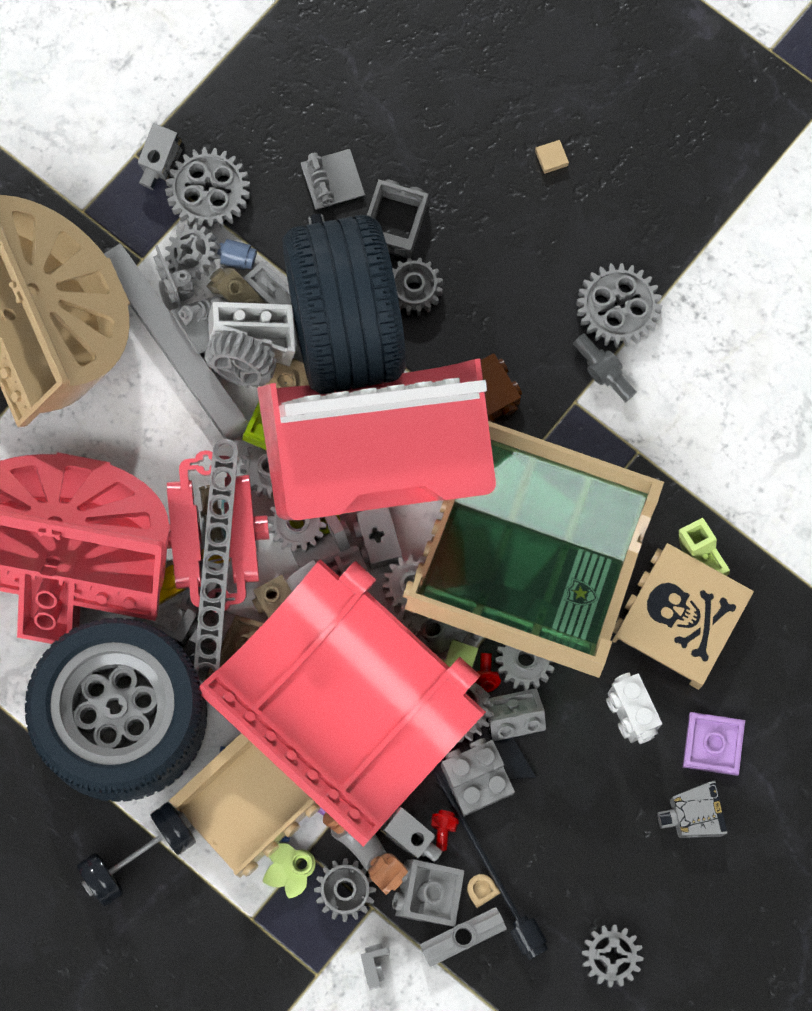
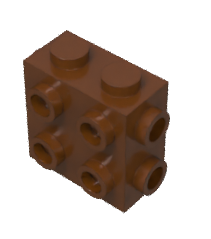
M493 353L480 360L483 380H486L487 391L484 392L488 421L492 423L495 422V418L502 414L509 416L517 411V406H519L521 400L520 395H522L517 382H511L507 373L509 371L505 362L502 359L498 360Z

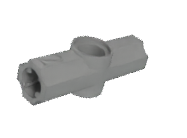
M495 907L419 945L429 966L432 967L507 930ZM460 929L467 930L471 935L470 943L466 945L459 944L455 939L456 932Z

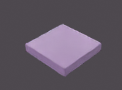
M690 712L683 768L738 776L745 720Z

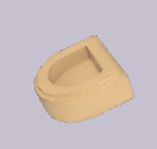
M484 874L474 876L467 885L468 895L476 908H479L500 894L494 881Z

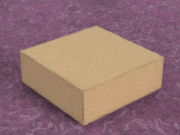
M560 140L536 147L535 149L544 174L567 167L569 164Z

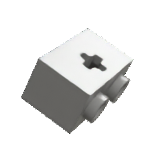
M389 508L372 509L356 513L357 521L353 522V528L356 538L362 537L364 547L360 548V552L364 562H369L371 570L388 566L391 563H398V558H402V552ZM377 533L378 537H381V542L376 543L375 539H372L373 534Z

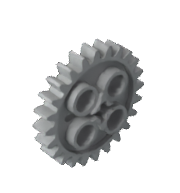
M203 147L202 154L198 155L194 149L192 158L184 154V163L175 161L177 170H169L172 178L166 179V184L170 188L165 189L166 196L170 197L167 199L169 206H174L172 208L173 214L180 213L179 218L181 222L189 219L188 223L191 227L196 222L202 227L208 224L212 231L215 223H218L221 228H224V220L232 224V215L240 217L241 211L239 208H247V203L244 199H250V193L247 190L251 189L250 182L246 181L248 173L242 172L244 170L242 163L235 165V156L227 159V151L222 152L219 156L216 148L212 150L211 154H208L206 148ZM195 172H202L204 174L200 178L192 177V174ZM221 176L229 177L226 182H219L217 180ZM190 196L199 197L195 202L187 201ZM216 200H223L225 202L221 206H214L212 204Z
M623 263L620 264L618 270H615L613 264H610L607 272L603 267H599V276L591 272L589 277L591 281H583L582 286L585 289H579L578 295L581 298L577 299L576 305L582 308L578 309L577 316H585L580 324L581 326L589 324L586 333L596 332L595 341L603 337L605 338V346L608 345L610 340H613L615 348H618L620 341H623L625 346L629 347L630 339L639 344L640 335L647 339L649 336L648 330H655L656 324L654 322H659L661 316L658 312H661L663 306L657 303L661 300L662 296L654 294L658 289V285L649 286L652 280L651 276L646 279L642 278L644 270H640L636 274L634 273V265H631L627 271L624 270ZM627 285L631 291L627 293L622 292L619 286ZM636 295L640 296V298L632 299ZM604 296L608 302L599 303L595 297ZM631 308H640L643 314L635 315L631 312ZM606 312V314L601 315V316L598 314V313ZM609 318H615L620 322V324L618 326H612L607 322V320Z

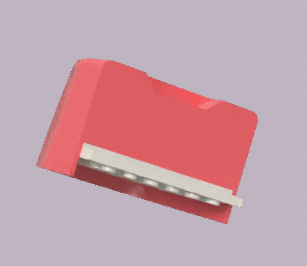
M473 359L439 368L403 373L398 380L372 386L367 385L366 387L356 389L351 388L350 390L340 392L334 391V393L320 394L311 389L309 385L276 388V383H271L257 388L277 515L283 520H304L379 508L490 494L496 487L484 393L487 391L486 380H483L480 359Z

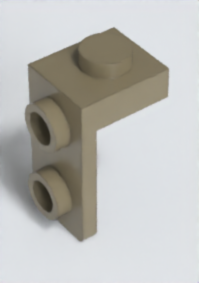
M233 268L217 269L210 276L211 281L206 285L213 294H220L231 303L266 304Z

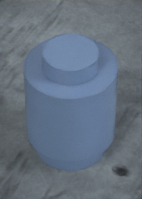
M226 239L225 243L219 244L221 248L218 249L217 254L220 255L221 265L244 271L246 268L253 269L257 249L251 248L249 244Z

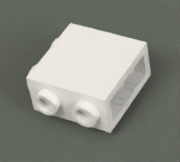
M625 673L615 678V682L611 684L612 687L607 693L609 697L606 698L610 711L612 713L616 712L620 719L618 727L624 739L628 737L630 743L638 740L639 744L655 738L654 736L658 734L657 730L662 725V722L639 673L633 676L630 673Z

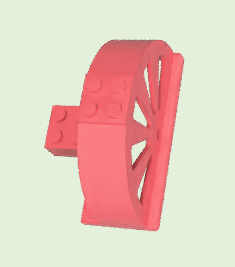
M59 452L57 454L25 455L0 461V591L19 595L17 638L52 644L56 640L58 641L59 637L63 634L69 633V630L79 627L81 607L156 621L160 591L165 578L169 521L161 500L144 482L134 475L111 465V462Z

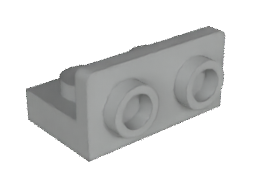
M537 688L488 698L494 704V706L489 708L494 713L493 717H487L493 741L546 730L545 712Z
M382 944L366 947V953L361 954L369 991L380 988V981L384 980L381 963L374 962L375 959L390 956L389 947L383 948Z

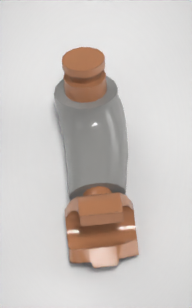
M327 812L324 814L323 823L330 827L331 835L344 844L358 858L363 867L368 871L370 879L385 895L391 890L395 891L403 883L402 878L408 873L407 868L393 854L386 853L376 834L363 847Z

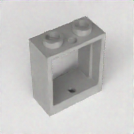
M378 179L367 215L376 219L383 197L418 207L408 239L383 232L389 254L407 259L411 258L428 205L429 194L418 187L407 188L400 186L399 183L393 180L382 181Z

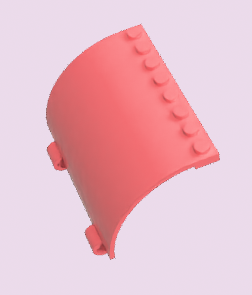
M320 559L267 621L229 660L199 686L198 690L201 691L202 694L200 695L364 847L437 764L486 713L465 693L481 675L461 657L451 667L443 662L367 592L376 582V579L357 561L353 562L339 577Z

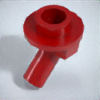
M481 653L480 671H476L481 676L475 683L486 692L493 691L501 683L498 672L491 671L492 653Z
M439 810L438 814H432L431 823L432 828L438 829L436 846L442 851L447 850L448 831L456 832L459 824L455 814L446 810Z

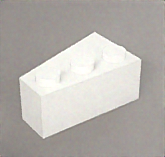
M212 302L208 315L209 340L217 332L222 333L224 330L230 333L232 331H236L239 334L245 333L246 336H253L255 340L262 341L264 346H269L270 351L275 354L277 363L290 367L295 354L292 305Z

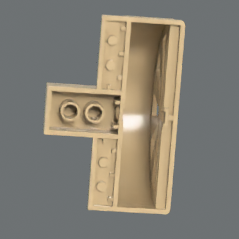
M0 195V387L19 428L28 426L40 413L60 410L75 403L115 366L121 358L128 340V305L130 302L110 258H106L99 247L79 227L59 213L41 204L19 197Z

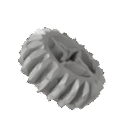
M225 330L222 333L217 332L215 336H212L207 344L204 357L207 361L206 365L212 368L213 373H218L220 378H225L228 382H234L237 386L244 385L246 388L250 386L258 388V386H264L266 383H269L274 375L277 362L275 354L270 351L269 346H264L262 341L255 340L253 336H246L245 333L239 334L236 331L230 333Z

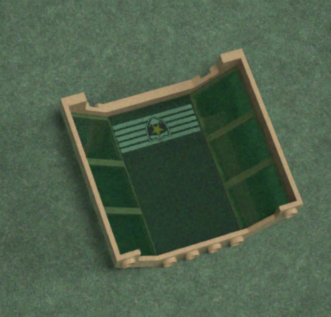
M488 421L496 487L493 492L487 495L443 500L440 512L444 513L442 520L436 519L431 533L435 535L433 542L428 540L423 556L427 557L425 564L419 563L414 576V582L408 581L403 594V597L407 598L405 609L599 678L612 644L610 639L642 545V540L658 503L664 482Z

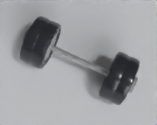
M169 801L150 814L151 819L161 834L117 865L109 869L96 852L77 865V869L84 879L81 882L90 896L94 894L104 907L124 893L113 874L165 838L177 855L182 854L196 843V839L188 829L192 826L183 812L178 814Z

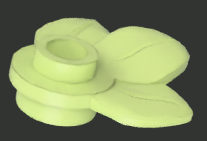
M280 843L279 848L269 856L273 864L266 871L263 883L271 887L285 886L287 897L293 898L305 890L307 877L314 872L316 861L309 851H296L289 844ZM305 859L307 861L306 868H297V861Z

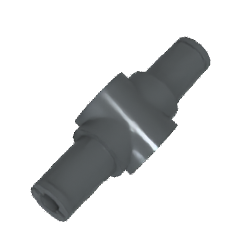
M585 333L573 342V345L587 359L588 373L599 385L611 386L625 403L637 393L623 377V372L621 371L623 366L611 351L607 350L604 352L603 349L599 350Z
M430 618L421 625L420 631L416 632L417 635L415 636L435 654H440L448 650L451 641L455 640V636L467 631Z

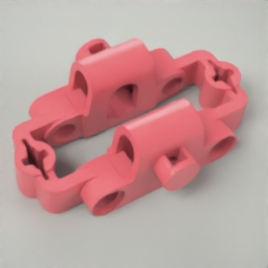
M208 450L199 452L195 458L183 460L179 465L180 481L167 482L170 519L167 549H172L176 589L190 588L191 602L196 607H199L200 561H202L203 552L198 506L194 503L193 483L189 478V472L198 471L203 476H211V465L208 471H205L203 466L192 465L200 464L206 456L212 461L213 452ZM219 456L221 459L224 460L230 458L228 456ZM228 473L227 477H225V487L231 483V477ZM250 475L236 476L229 558H232L234 584L237 583V593L230 594L226 590V598H235V600L225 602V611L231 605L240 604L245 601L247 582L259 581L256 541L269 540L267 515L254 516ZM227 502L224 503V512L226 514L229 509ZM212 589L207 596L211 599L215 598L218 592H222V589Z

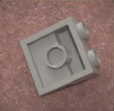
M485 738L479 739L470 744V750L463 753L459 749L451 751L445 756L446 760L441 763V768L463 816L515 793L493 740L486 742Z
M414 859L405 860L403 865L407 868L408 873L402 878L403 883L400 885V891L395 893L392 900V908L396 910L395 916L455 927L464 870Z

